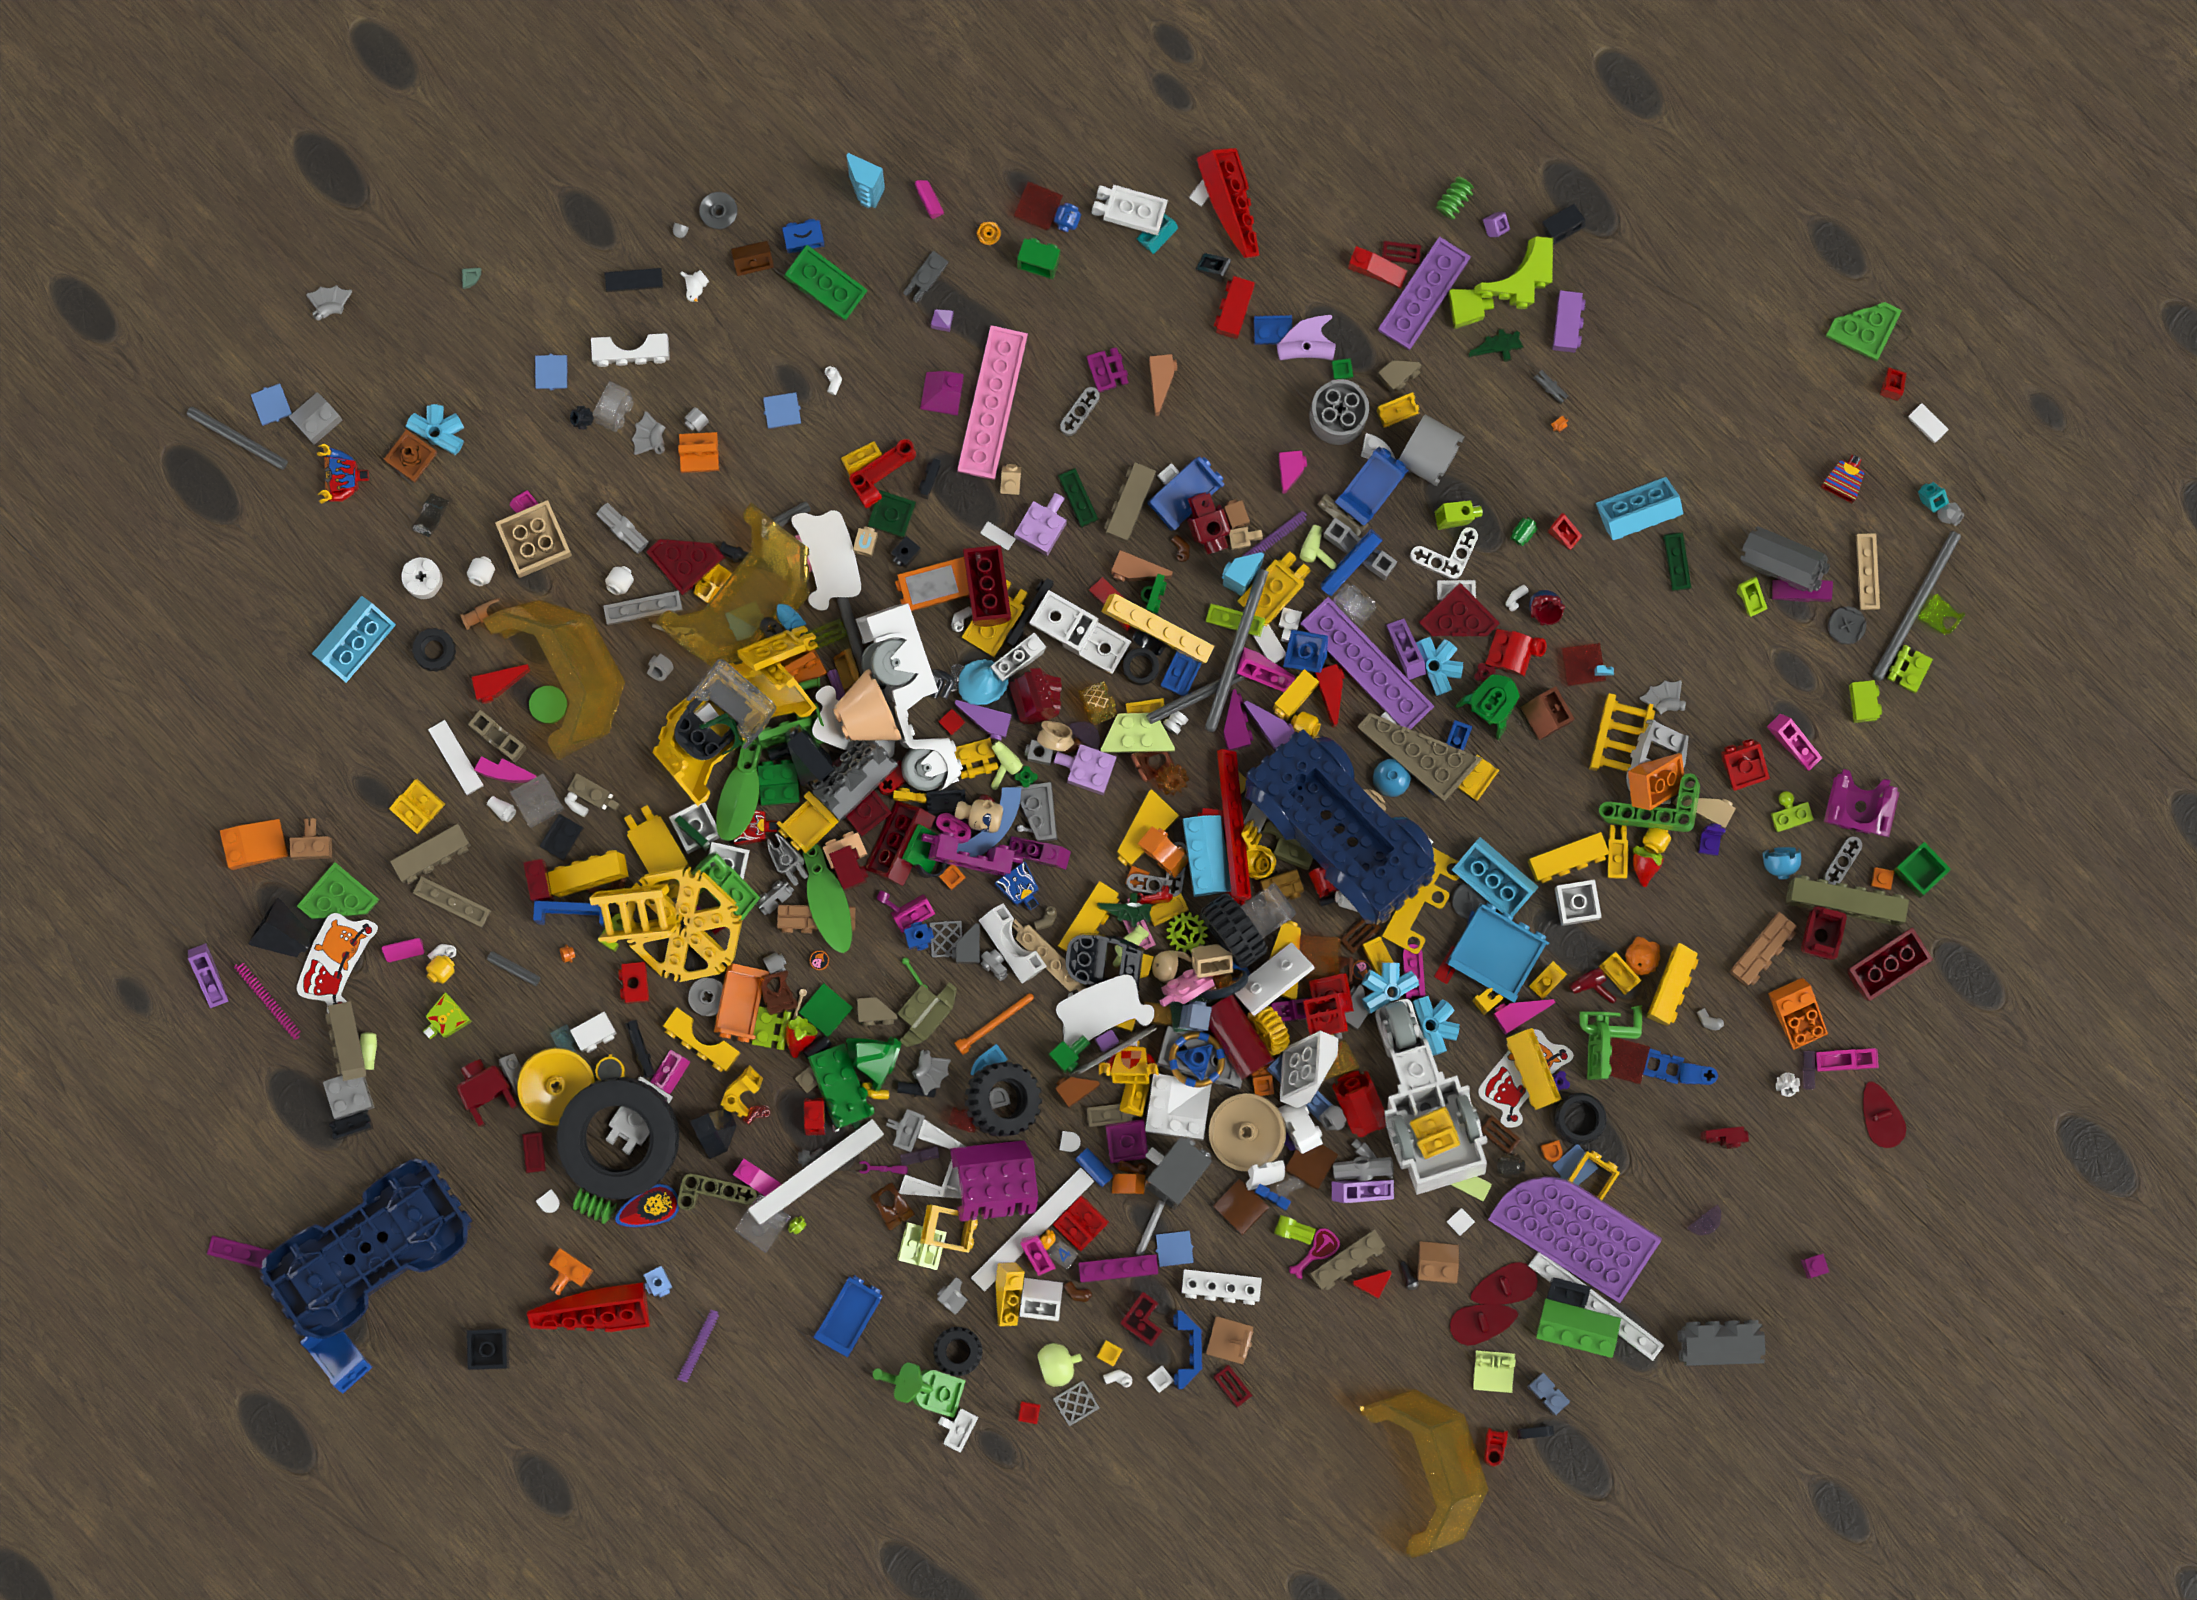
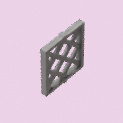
M944 921L930 923L932 932L933 929L937 932L936 936L931 939L932 958L952 956L949 952L952 950V947H956V942L952 943L949 938L953 934L958 938L957 941L962 937V922ZM956 923L957 926L954 930L948 927L949 924ZM942 924L944 927L939 931L934 926ZM945 928L951 932L947 937L942 934ZM958 928L960 929V936L955 933ZM939 935L945 939L941 944L935 940ZM946 941L952 945L948 951L942 947ZM933 942L939 946L935 951ZM940 948L946 952L944 955H937L936 953Z
M1084 1381L1053 1398L1069 1426L1099 1409ZM1079 1386L1078 1392L1071 1391ZM1082 1386L1086 1388L1087 1395L1080 1393ZM1068 1393L1066 1399L1060 1398L1061 1396ZM1070 1393L1077 1395L1076 1402L1069 1400ZM1079 1396L1086 1397L1085 1404L1078 1403ZM1089 1398L1093 1400L1094 1407L1087 1405ZM1058 1400L1065 1402L1064 1409L1059 1406ZM1068 1403L1075 1404L1073 1411L1066 1410ZM1077 1405L1084 1407L1082 1414L1076 1412ZM1086 1407L1093 1409L1085 1414ZM1065 1412L1072 1414L1071 1421L1066 1418ZM1075 1415L1081 1416L1080 1418L1073 1421Z

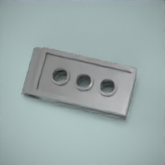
M1170 1026L1167 1027L1159 1052L1157 1067L1171 1071L1169 1064L1171 1047L1180 1036L1190 1032ZM1191 1039L1186 1041L1180 1048L1185 1051L1210 1045V1043L1200 1039ZM1214 1047L1212 1048L1204 1079L1208 1078L1217 1068L1213 1062V1059L1217 1058ZM1176 1056L1179 1071L1184 1075L1197 1078ZM1225 1056L1223 1072L1214 1083L1233 1089H1240L1242 1081Z

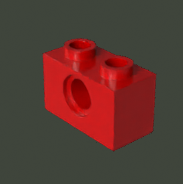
M646 963L621 964L622 969L618 970L619 980L623 981V988H620L621 1000H625L626 1004L650 1002ZM633 978L639 981L636 988H630L628 985L629 981Z

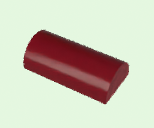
M1001 545L963 549L973 624L981 627H990L1008 622L1011 619V611Z
M1911 927L1848 968L1847 972L1858 992L1864 999L1871 1001L1931 962L1933 958L1914 928Z
M1233 994L1212 1006L1208 1029L1221 1045L1225 1056L1241 1081L1274 1061L1271 1053Z

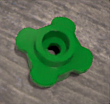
M1024 766L1020 773L1015 774V779L1020 781L1024 788H1028L1038 779V775L1033 773L1029 766Z

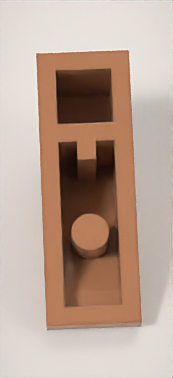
M1172 354L1149 357L1155 416H1159L1174 377V371H1177V362L1173 360Z
M1121 550L1111 571V575H1114L1113 578L1120 582H1124V580L1128 582L1156 580L1157 574L1165 575V579H1171L1173 571Z

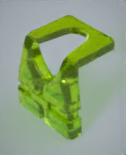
M1935 594L1928 603V607H1925L1919 615V619L1924 623L1927 622L1930 627L1940 633L1947 635L1954 631L1965 616V613H1957L1947 602L1943 601L1940 595ZM1951 616L1957 619L1952 627L1945 629L1943 617Z

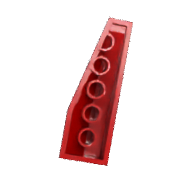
M1237 148L1211 150L1196 158L1212 205L1232 242L1244 258L1259 256L1256 233L1252 230L1254 218L1250 215L1249 207L1252 206L1251 199L1247 198L1246 192L1249 186Z
M643 1282L586 1291L527 1311L530 1328L556 1330L557 1327H564L567 1330L586 1328V1331L605 1329V1332H615L650 1327L647 1296Z

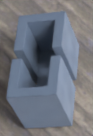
M1200 1001L1189 1002L1188 1005H1183L1179 1028L1196 1032L1207 1031L1212 1007H1207L1205 1002Z
M1544 1373L1539 1374L1527 1386L1538 1399L1546 1398L1542 1403L1553 1415H1557L1570 1402L1559 1389H1553L1555 1385Z

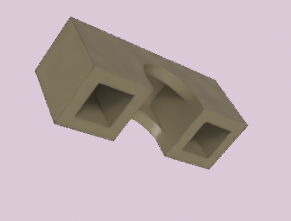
M481 710L468 723L471 729L514 763L527 749L523 743L506 732Z

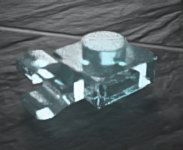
M567 1024L550 1033L557 1048H565L576 1052L572 1046L576 1041Z

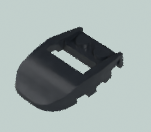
M719 679L687 706L674 729V736L678 745L687 754L698 760L713 758L727 744H730L735 736L731 728L722 738L710 727L700 730L699 725L704 722L693 712L706 697L714 702L722 711L728 713L729 717H733L738 730L744 724L743 720L747 714L752 711L748 705Z
M1084 933L1074 937L1069 942L1066 954V969L1074 980L1084 985L1089 984L1092 986L1109 980L1110 978L1104 977L1108 943H1113L1123 947L1119 976H1132L1136 982L1137 991L1140 990L1139 982L1145 948L1119 936L1097 933Z

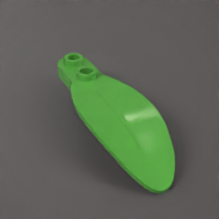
M754 737L744 740L737 767L729 775L720 796L716 828L719 837L726 841L739 837L750 824L756 811L759 798L757 767L762 746L760 741ZM755 747V750L750 751L749 748ZM750 764L751 767L746 769L744 768L745 765Z
M815 844L806 854L803 852L809 873L807 897L810 911L817 928L826 942L835 951L844 953L849 950L852 941L849 905L841 884L827 867L822 849ZM811 851H815L814 855H809ZM816 868H821L819 872H815Z

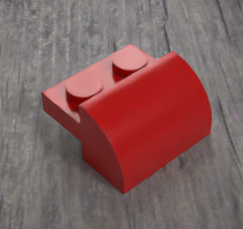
M1496 629L1485 664L1489 667L1493 666L1494 668L1505 670L1507 673L1525 677L1531 658L1530 647L1533 638L1516 631L1510 632Z

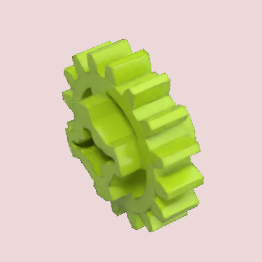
M1182 912L1181 918L1175 915V922H1169L1172 928H1167L1166 932L1171 935L1166 938L1167 940L1172 939L1170 946H1177L1175 951L1182 949V952L1186 953V950H1189L1192 954L1193 948L1198 947L1199 944L1205 945L1202 939L1208 937L1207 934H1204V931L1208 928L1202 927L1204 920L1198 921L1199 915L1193 918L1191 912H1189L1188 916H1185ZM1188 921L1194 922L1198 927L1189 925ZM1181 922V929L1174 932L1175 927ZM1185 926L1188 931H1192L1189 941L1186 935H1182ZM1200 934L1198 941L1193 944L1194 936ZM1181 939L1186 943V946L1180 944L1177 940Z

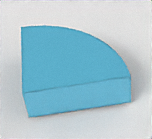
M1597 665L1594 669L1595 676L1614 675L1613 667Z

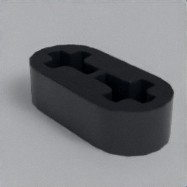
M766 617L760 623V629L765 638L783 632L779 623L773 617Z
M1554 1426L1518 1429V1439L1554 1436Z

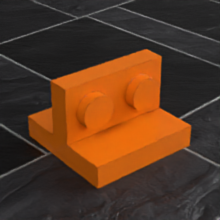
M717 432L679 434L678 450L681 473L719 471Z
M806 649L804 652L779 661L797 683L816 679L827 674V670L815 649L811 651Z

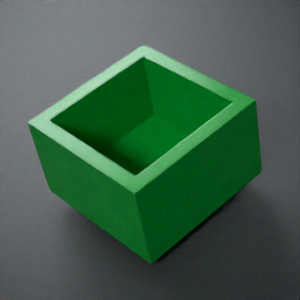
M1024 238L1017 259V269L1053 280L1060 261V249H1058V246L1047 243V245L1041 244L1035 238Z
M1924 841L1893 871L1921 898L1951 868Z

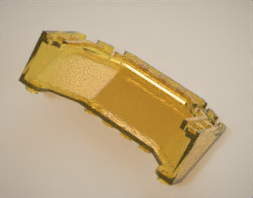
M752 502L743 513L744 521L751 526V551L704 610L681 616L668 610L656 621L678 644L712 668L720 667V664L727 662L735 663L742 661L738 657L737 650L766 639L760 629V623L764 618L773 617L780 627L784 628L777 617L778 604H786L797 611L809 596V589L807 588V579H809L807 556L809 555V548Z
M536 600L499 610L483 619L491 635L501 633L504 639L520 631L535 635L566 693L570 704L561 729L553 732L548 738V744L557 760L610 733L625 681L590 615Z
M1416 1389L1361 1406V1414L1366 1416L1368 1421L1378 1423L1389 1420L1412 1432L1436 1505V1510L1426 1530L1411 1535L1412 1538L1408 1542V1547L1405 1548L1407 1556L1414 1558L1463 1540L1489 1490L1465 1415Z

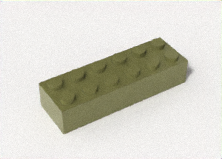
M1798 875V878L1795 877L1789 882L1786 905L1807 909L1819 906L1845 913L1847 917L1893 926H1900L1906 921L1909 900L1904 899L1903 895L1893 894V896L1885 895V892L1879 890L1867 892L1864 887L1856 886L1855 889L1847 888V884L1836 883V885L1828 884L1829 881L1823 879L1811 881L1809 880L1810 877Z

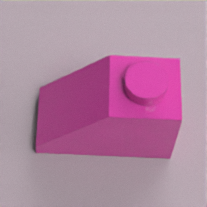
M1302 451L1279 453L1282 494L1288 492L1302 475L1304 467H1307L1306 456L1302 455Z

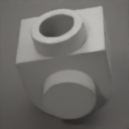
M696 407L684 417L686 421L684 424L691 431L695 429L698 433L709 422L708 418Z
M661 653L657 657L654 655L648 663L650 668L647 674L658 681L665 680L673 671L672 662Z
M774 952L763 958L770 975L786 970L784 965L787 963L782 953L778 955L777 952Z
M1334 1105L1329 1106L1319 1116L1320 1122L1326 1131H1338L1345 1126L1347 1121L1343 1110Z

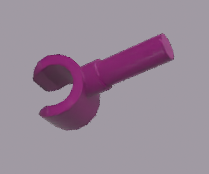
M880 890L877 896L878 901L886 904L898 913L900 909L888 900L890 894Z

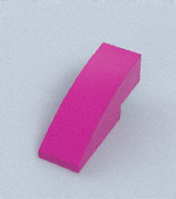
M481 756L474 769L478 774L504 782L527 783L536 782L538 779L536 775L503 758L499 765Z
M1876 1048L1816 1052L1818 1072L1879 1068L1878 1050Z

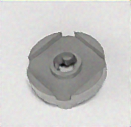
M712 978L697 980L691 986L688 995L691 1008L701 1016L710 1017L717 1015L723 989L722 983ZM705 992L713 994L711 1002L703 1001L702 998L705 997Z

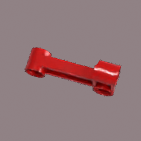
M900 440L895 447L861 470L855 471L850 475L849 481L852 488L866 509L882 499L874 484L916 457L914 445L910 440ZM910 448L909 452L903 453L904 449ZM863 480V483H862V484H860V485H856V484H855L857 481Z

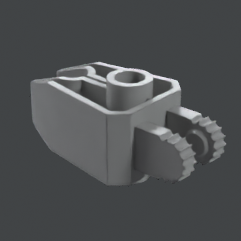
M776 833L775 835L780 846L777 848L768 839L769 853L777 871L787 875L795 886L798 884V880L793 874L794 871L798 870L804 879L808 877L803 868L805 860L790 842Z

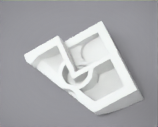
M1283 1160L1265 1163L1260 1167L1257 1164L1251 1166L1248 1170L1250 1179L1246 1182L1248 1191L1256 1189L1259 1184L1265 1186L1282 1181L1285 1176Z

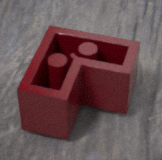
M849 845L829 854L843 890L848 891L867 883L866 878L869 875L865 866H860L857 861L860 856L856 848L852 849V846Z
M1142 1292L1120 1322V1325L1151 1347L1163 1331L1148 1320V1317L1159 1303Z

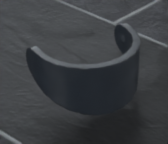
M1136 631L1132 639L1142 648L1149 649L1156 656H1160L1166 648L1162 641L1143 631Z
M939 862L938 868L933 874L927 873L919 864L915 868L923 878H932L943 874L947 864Z

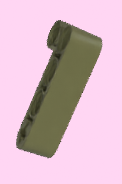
M687 1174L682 1180L678 1205L685 1211L692 1210L696 1206L698 1194L744 1205H752L757 1200V1193L748 1186L696 1174ZM689 1178L696 1179L697 1184L694 1188L687 1187L686 1182ZM708 1182H713L716 1185L715 1190L711 1193H708L705 1189ZM728 1186L733 1187L735 1190L734 1195L731 1197H727L724 1194V1190ZM738 1188H742L740 1192L744 1194H747L748 1191H751L753 1199L749 1198V1200L746 1201L745 1197L739 1196V1200H737L736 1198L739 1193ZM686 1196L692 1199V1204L689 1207L682 1205V1199Z

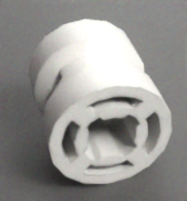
M1177 711L1171 714L1168 719H1165L1162 725L1173 734L1178 735L1181 731V726L1185 725L1189 719Z

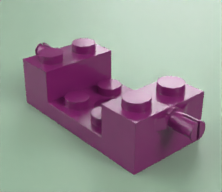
M943 832L934 836L923 833L921 841L931 843L928 855L929 860L993 875L1004 876L1010 874L1012 862L1020 864L1023 862V856L1015 855V851L1009 850L1010 847L1005 845H998L988 849L986 857L980 855L970 857V853L958 851L957 853L959 838L954 837V834L950 832Z

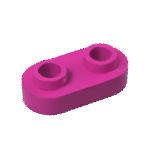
M943 813L938 816L936 824L941 833H953L954 837L959 838L960 844L970 840L971 829L967 824L949 813ZM945 823H949V824H950V825L947 826V827H944V826H943V824H945ZM960 833L965 834L963 837L958 836Z

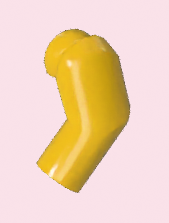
M872 1083L862 1084L868 1092V1097L872 1099H889V1090L876 1092L872 1090Z

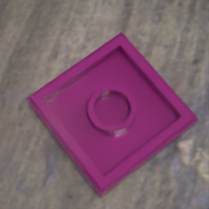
M1144 1119L1105 1125L1110 1163L1147 1158L1145 1157L1148 1153Z

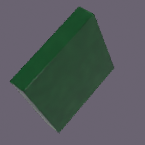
M880 490L879 493L882 499L875 503L868 527L904 539L916 502Z
M680 815L674 820L676 825L702 849L706 851L711 846L709 841Z

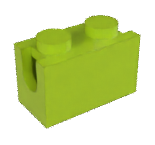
M1875 680L1851 683L1849 691L1854 723L1877 721L1880 715H1882L1881 704H1878L1879 687L1875 685Z

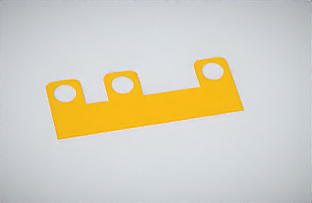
M1435 848L1433 850L1436 865L1435 873L1432 876L1433 880L1426 887H1420L1415 897L1404 901L1405 904L1401 909L1395 911L1382 937L1414 954L1420 952L1425 943V938L1410 930L1424 902L1442 909L1449 898L1448 891L1435 885L1439 874L1441 873L1454 881L1460 878L1457 874L1450 875L1447 872L1449 864H1457L1459 861ZM1436 891L1442 892L1444 895L1443 902L1435 903L1432 900V894ZM1413 936L1420 940L1419 947L1415 949L1408 946V939Z

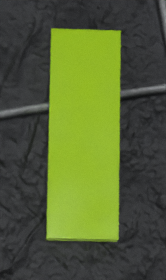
M1210 604L1205 622L1237 631L1243 612ZM1254 615L1248 634L1261 637L1266 619Z

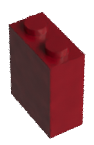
M543 859L523 862L531 901L533 903L534 901L554 902L546 862Z

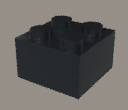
M509 1329L467 1330L468 1370L510 1369Z

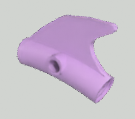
M1332 315L1305 319L1294 326L1281 342L1277 344L1279 360L1294 358L1333 360L1336 343L1329 341L1321 331L1322 326L1332 319ZM1304 343L1309 345L1308 350L1303 348Z

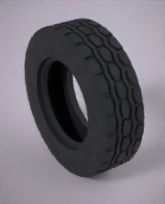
M627 1077L602 1079L578 1092L567 1104L560 1117L556 1138L560 1161L570 1178L578 1186L585 1189V1191L606 1199L635 1197L650 1190L659 1183L673 1165L679 1147L678 1122L671 1105L666 1101L667 1099L645 1082ZM610 1106L627 1107L637 1112L646 1122L650 1133V1146L645 1158L638 1165L624 1170L610 1169L601 1165L590 1153L586 1140L587 1128L593 1116L601 1109Z

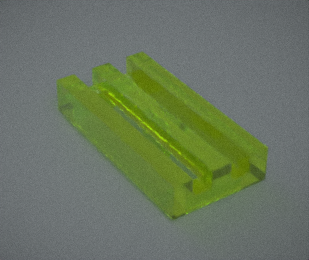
M840 618L805 633H813L815 635L837 624L839 625L838 628L816 637L815 640H810L811 642H818L842 631V634L817 644L818 647L815 650L848 636Z

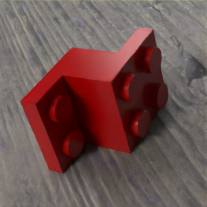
M1347 973L1309 981L1312 999L1303 1001L1309 1034L1312 1035L1322 1031L1332 1035L1348 1031L1345 1013L1353 1012L1354 1009Z

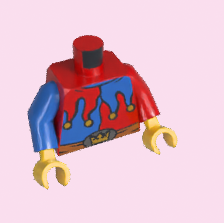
M326 444L318 446L324 449V453L318 452L317 455H327L325 457V490L318 493V495L325 497V499L319 500L321 504L326 501L343 502L352 496L355 491H358V481H369V471L358 470V464L354 461L353 457L340 450L329 448Z

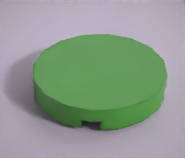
M542 686L531 695L529 709L537 721L553 724L565 716L567 699L559 688Z

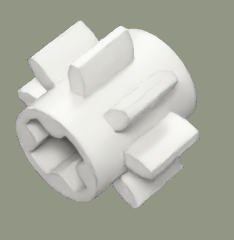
M1783 1073L1780 1077H1777L1776 1090L1781 1091L1782 1095L1789 1097L1799 1092L1800 1080L1795 1078L1794 1074Z

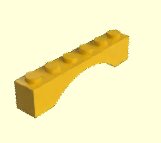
M1117 594L1108 596L1101 611L1117 621L1159 639L1178 652L1202 664L1207 663L1214 648L1210 643Z

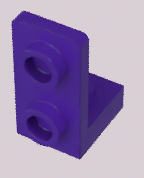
M1719 824L1706 826L1701 831L1698 853L1718 856L1720 839L1726 829L1721 828Z

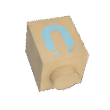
M870 527L858 529L853 547L855 554L872 558L878 534L874 532L875 529Z

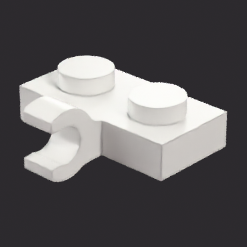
M960 1409L954 1422L941 1416L938 1424L950 1429L943 1444L961 1453L978 1417L963 1409Z

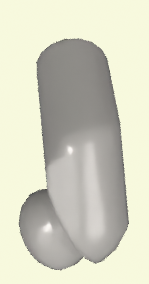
M1705 1008L1696 1012L1705 1028L1716 1031L1723 1027V1020L1721 1018L1709 1017Z

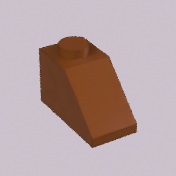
M1064 1077L1056 1083L1058 1087L1055 1090L1067 1107L1070 1108L1098 1088L1100 1083L1094 1080L1075 1077L1067 1079Z

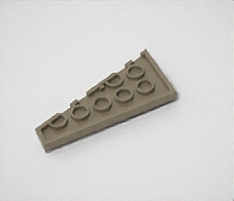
M1369 713L1357 727L1444 802L1482 760L1481 757L1449 746L1444 742L1412 731L1407 727L1392 723L1372 713Z

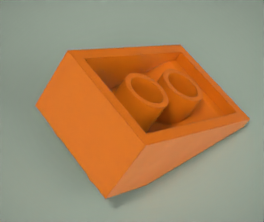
M1681 753L1639 764L1628 771L1633 807L1652 810L1679 793L1680 781L1684 776Z
M280 819L220 830L228 868L231 870L288 857Z

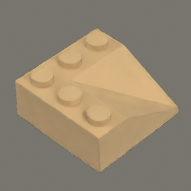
M548 500L495 522L519 578L572 556Z

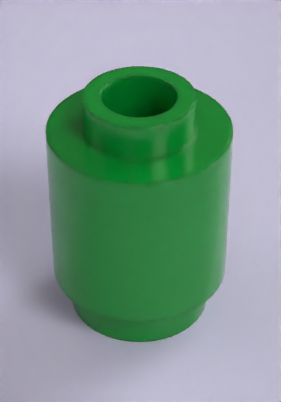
M1529 517L1526 519L1522 518L1512 531L1513 535L1510 538L1520 546H1523L1525 543L1527 544L1538 529L1535 526L1537 523Z

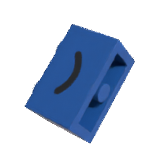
M808 219L802 224L789 223L786 227H782L788 254L800 252L806 245L812 249L825 247L820 220Z

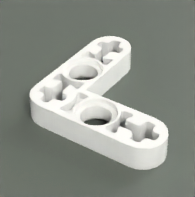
M1465 528L1457 541L1450 559L1422 546L1413 548L1410 558L1413 563L1448 579L1456 580L1461 576L1477 541L1478 533L1474 528ZM1471 532L1474 540L1470 539L1467 546L1463 545L1466 540L1464 534ZM1464 549L1467 552V556L1463 559L1458 558L1456 551ZM1419 551H1422V556L1426 558L1428 554H1430L1431 557L1429 558L1428 563H1424L1426 561V559L1420 558L1419 560H1417L1414 552L1418 553ZM1439 558L1442 562L1441 567L1434 568L1431 565V560ZM1445 562H1448L1447 567L1453 568L1456 566L1459 574L1451 575V570L1447 568L1445 572L1441 570L1444 568Z

